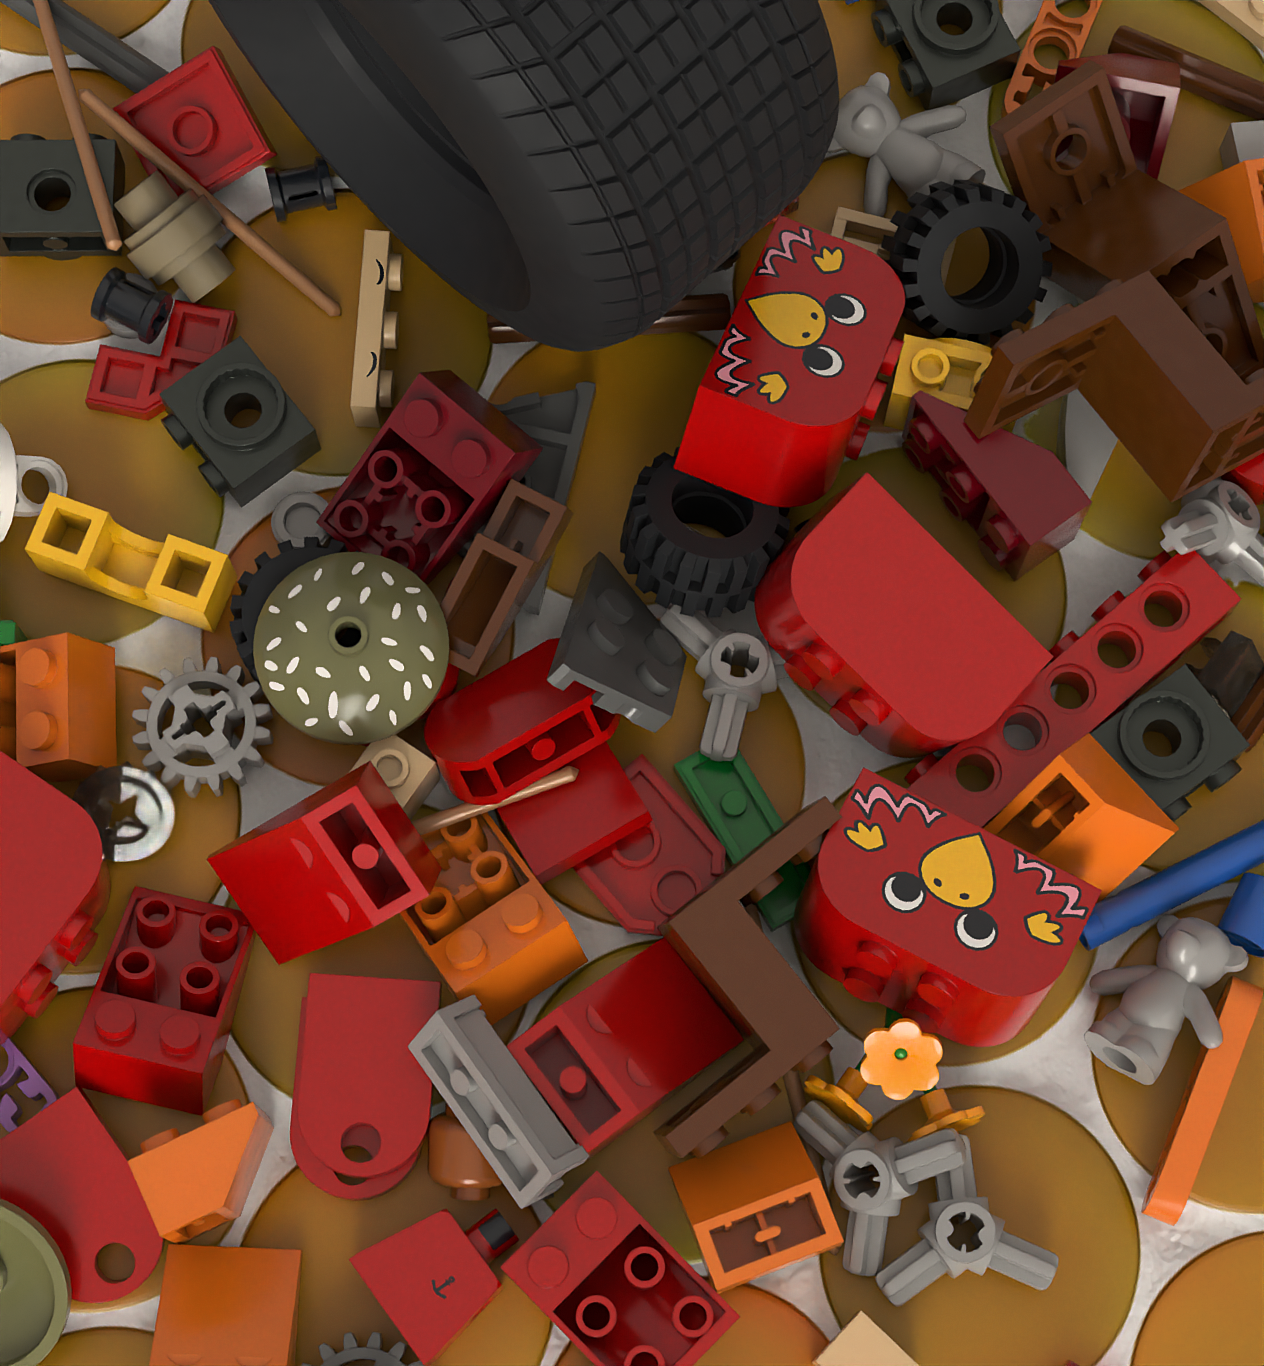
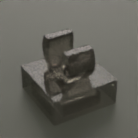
M1232 630L1223 642L1212 637H1204L1200 642L1206 656L1210 658L1204 668L1199 669L1185 663L1230 720L1264 672V663L1252 639Z

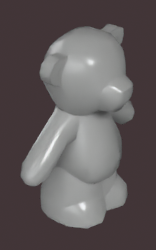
M880 72L871 75L865 85H860L850 90L840 99L838 121L827 152L836 153L841 150H847L852 154L870 158L864 191L863 207L865 213L880 217L884 216L887 210L888 187L892 178L906 193L908 198L916 192L927 196L930 195L929 185L940 181L953 185L954 179L969 180L977 184L983 183L986 175L985 170L962 155L946 150L927 139L932 134L955 129L966 121L967 114L961 106L947 105L913 114L901 120L896 106L889 97L891 89L890 80L885 74Z
M1163 915L1157 922V929L1161 940L1158 943L1156 965H1135L1102 970L1090 979L1089 985L1094 993L1103 996L1124 994L1118 1008L1108 1013L1102 1021H1095L1084 1034L1086 1044L1093 1054L1105 1065L1143 1085H1152L1160 1075L1185 1017L1191 1021L1201 1044L1208 1049L1219 1047L1223 1042V1032L1202 990L1217 983L1227 972L1243 970L1248 964L1249 957L1242 946L1231 944L1229 938L1220 928L1199 918L1187 917L1178 919L1174 915Z

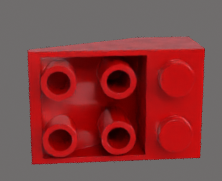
M371 761L225 845L207 858V861L278 965L373 928L430 895L442 869Z
M138 886L134 887L73 1040L75 1086L80 1085L81 1088L199 1116L204 1114L223 1061L257 933L241 910Z
M663 937L558 1006L506 1047L574 1143L583 1146L590 1156L587 1159L589 1161L744 1042V1039L681 957Z
M597 1170L500 1267L595 1366H693L740 1318L737 1312Z

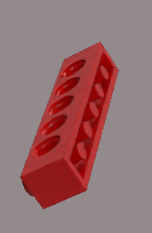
M1165 550L1162 551L1137 575L1143 582L1127 597L1120 590L1116 591L1091 615L1097 622L1081 637L1072 630L1048 651L1053 656L1049 661L1050 664L1031 681L991 727L977 736L957 743L940 760L933 753L921 760L904 777V780L910 785L907 790L984 829L1061 752L1086 734L1092 733L1122 711L1229 617L1241 598L1196 551L1184 555L1177 553L1173 557ZM1149 604L1164 606L1173 617V625L1169 627L1154 625L1147 619L1144 606ZM1103 644L1118 646L1126 654L1128 665L1121 668H1113L1106 665L1100 659L1097 647ZM1058 684H1066L1073 687L1079 693L1082 705L1075 709H1066L1059 706L1053 700L1050 688ZM1009 725H1022L1026 727L1034 736L1035 747L1029 750H1018L1011 747L1004 738L1003 729ZM966 765L980 768L988 778V788L980 792H971L964 789L957 781L956 770Z

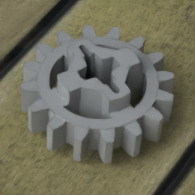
M210 657L205 671H198L191 658L183 660L184 674L175 677L166 668L160 670V676L165 685L159 691L144 686L141 692L151 704L149 710H133L132 714L135 722L146 728V731L139 732L132 738L138 750H152L142 760L149 773L165 767L160 779L162 784L171 790L182 779L184 780L186 793L189 797L196 798L201 784H209L216 797L223 796V780L229 777L241 787L247 784L242 768L247 763L254 767L262 768L265 762L256 750L257 745L273 744L274 739L270 730L259 726V724L272 719L273 714L269 704H255L264 694L258 682L255 681L242 687L245 679L242 667L236 664L226 675H223L221 664L217 657ZM198 689L220 690L214 696L194 694L192 691ZM171 705H173L175 710L172 725L162 732L165 715ZM245 716L243 737L234 750L231 746L234 729L243 723L242 718ZM203 717L206 722L211 723L214 731L209 736L203 737L193 726L197 719ZM192 758L213 760L215 764L191 766L185 763Z

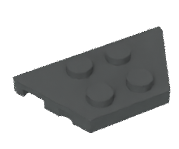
M581 382L576 384V389L542 397H539V393L536 392L514 397L506 404H492L543 447V450L519 483L565 506L568 504L596 395V383ZM490 518L457 553L460 557L465 558L477 533L483 534ZM556 548L522 606L529 613L540 614Z
M599 551L583 568L547 681L563 691L574 680L596 690L591 696L595 706L613 714H621L632 723L656 733L673 715L687 656L675 638L661 628L657 618L610 560Z

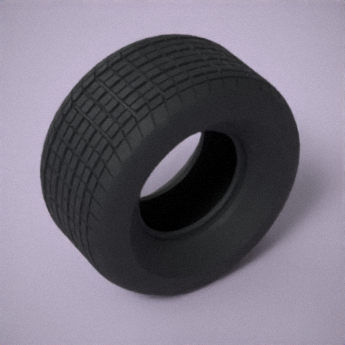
M209 0L240 51L291 120L344 183L409 250L451 287L489 315L537 342L559 349L575 352L599 350L626 341L649 329L805 190L825 158L838 121L840 98L837 66L831 38L818 0Z

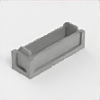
M471 995L437 1010L407 1047L519 1207L523 1209L559 1190L564 1184L561 1177L567 1171L583 1164L590 1156L583 1146L575 1144L487 1021L485 1018L487 1015L484 1010L479 1009L482 1004L475 995Z

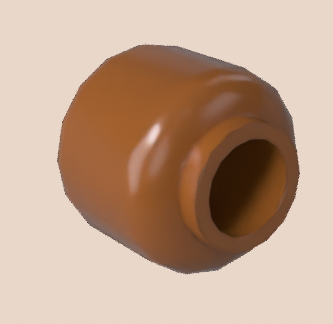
M445 1103V1112L434 1116L428 1126V1173L434 1182L451 1187L450 1197L453 1199L490 1198V1187L500 1186L503 1183L449 1105Z

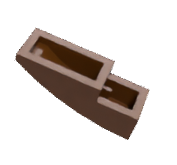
M513 479L510 480L483 534L477 533L440 604L449 636L448 663L478 677L528 598L574 513L567 506Z

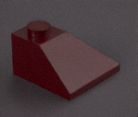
M1125 53L1059 60L1054 83L1089 60L1105 68L1137 169L1158 180L1181 89L1180 64ZM1072 134L1065 137L1058 145L1055 155L1056 162L1068 155V149L1073 140Z

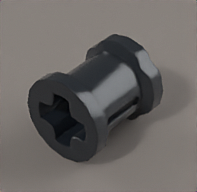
M321 155L316 156L314 163L282 171H277L274 166L264 168L277 223L286 221L289 213L324 206L328 211L337 209L327 162Z
M114 267L104 276L96 290L91 305V316L100 322L107 319L113 320L137 332L139 340L149 345L156 340L168 320L173 304L172 294L164 290L154 293L127 280L126 272Z

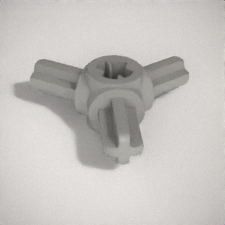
M1221 476L1183 496L1181 500L1182 509L1179 515L1166 520L1161 525L1165 538L1160 541L1162 548L1166 552L1176 549L1181 555L1196 551L1208 564L1215 560L1221 564H1228L1234 561L1264 587V537L1258 533L1260 514L1250 496L1238 485L1222 480Z
M672 604L662 615L659 621L660 626L672 635L678 644L698 661L695 672L705 680L702 695L710 702L699 745L700 752L714 761H732L737 756L747 712L758 709L762 694L776 691L777 680L790 677L783 666L786 661L766 643L763 636L754 637L746 633H737L734 629H729L723 633L698 610H695L694 617L680 614L682 607ZM732 665L744 667V677L730 675Z
M815 1099L800 1110L793 1125L796 1132L833 1165L829 1176L834 1180L836 1192L841 1199L840 1206L849 1210L842 1264L844 1269L856 1275L875 1276L882 1270L889 1216L900 1214L901 1199L914 1195L917 1192L919 1181L961 1167L966 1162L965 1143L963 1138H960L957 1131L953 1128H945L907 1143H903L897 1137L879 1141L869 1131L859 1136L822 1101ZM869 1165H874L878 1170L879 1176L873 1178V1181L880 1182V1187L875 1188L869 1177L874 1176L876 1173L868 1171Z
M959 1134L966 1146V1162L961 1167L935 1176L938 1202L928 1204L930 1221L917 1230L921 1240L885 1266L875 1276L876 1283L881 1292L896 1307L905 1304L944 1273H947L953 1279L965 1270H970L982 1276L988 1267L1040 1291L1046 1290L1055 1276L1059 1261L1058 1256L1049 1250L1004 1231L1005 1220L990 1214L988 1197H977L971 1145L967 1135ZM952 1217H958L960 1225L967 1220H970L975 1225L977 1231L970 1238L975 1246L972 1252H966L965 1244L956 1249L950 1245L947 1237L954 1231L953 1225L949 1221Z

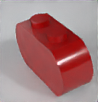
M560 638L546 640L440 701L430 712L424 727V739L450 791L458 799L474 805L498 804L607 741L616 731L621 714H613L595 706L591 696L596 690L574 680L563 691L547 681Z

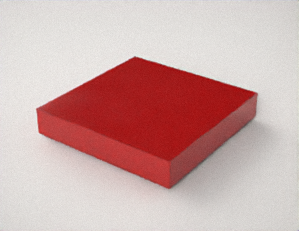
M215 46L206 49L112 108V110L117 112L212 195L277 155L223 53ZM133 147L148 176L158 170L178 196L185 192Z
M606 741L559 768L562 769L570 765L580 770L575 781L496 808L541 885L653 821L648 809Z

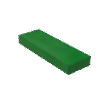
M739 749L737 756L732 761H714L701 754L699 750L674 764V772L711 833L725 847V856L731 866L784 825ZM788 860L777 869L784 880L755 903L771 933L794 920L798 898L811 871L808 862H801L795 867Z

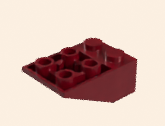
M451 370L420 372L316 523L334 539L345 543L348 551L355 552L358 550L359 552L371 553L391 559L408 568L428 585L492 516L510 480L513 479L520 482L543 450V447Z
M921 390L912 396L902 433V439L904 440L902 442V449L904 454L918 472L924 474L928 471L942 488L939 495L944 506L957 521L967 520L980 537L977 543L981 553L995 570L1001 571L1005 569L1015 582L1075 539L1092 501L1052 451L1002 428L978 439L964 421L967 414L966 411Z

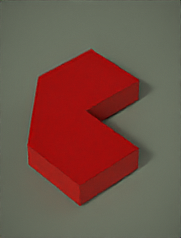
M175 299L160 356L100 344L85 399L88 409L147 421L164 412L166 408L159 394L232 342L238 320L235 311Z

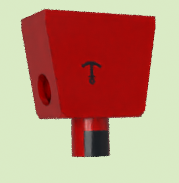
M446 1208L356 1253L348 1260L422 1364L430 1366L503 1290L504 1287L487 1264L517 1243L519 1239L497 1208L464 1232Z

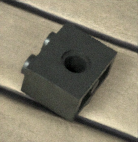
M877 0L875 12L871 14L872 26L879 42L883 47L891 45L900 62L898 64V73L905 91L911 98L918 96L925 111L950 105L1013 76L1021 50L999 11L998 0ZM947 24L956 25L965 33L950 35L942 31L940 26Z
M89 133L123 244V216L113 204L124 196L125 163L115 139H107L101 135ZM18 134L11 137L10 140H0V256H44L61 261L72 260L82 256H122V246L117 251L110 250L106 246L74 137L72 140H46L34 134ZM54 198H70L66 206L60 210H44L48 202Z
M241 336L159 394L168 413L167 416L161 419V422L170 436L182 450H185L191 444L205 461L198 466V469L213 491L219 497L229 491L241 508L321 450L315 428L283 390L277 378L268 371ZM245 409H253L261 413L259 420L249 427L239 428L231 424L233 417Z
M1186 664L1148 692L1136 698L1129 706L1090 733L1173 822L1192 807L1186 797L1205 784L1212 793L1236 776L1242 770L1236 760L1250 746ZM1148 731H1156L1165 735L1172 745V755L1166 757L1153 755L1146 749L1143 743V734Z

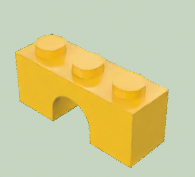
M50 491L25 547L26 552L41 572L212 633L216 630L238 577L227 554L171 534L167 535L165 542L145 538L120 526L112 519L109 512Z

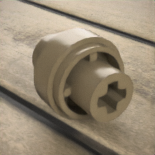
M156 170L113 204L134 230L123 241L130 250L126 256L146 280L152 277L160 286L173 278L189 300L194 303L236 270L216 245V242L226 234V231L219 224L223 217L204 194L198 197L193 189L190 188L178 196L158 170Z

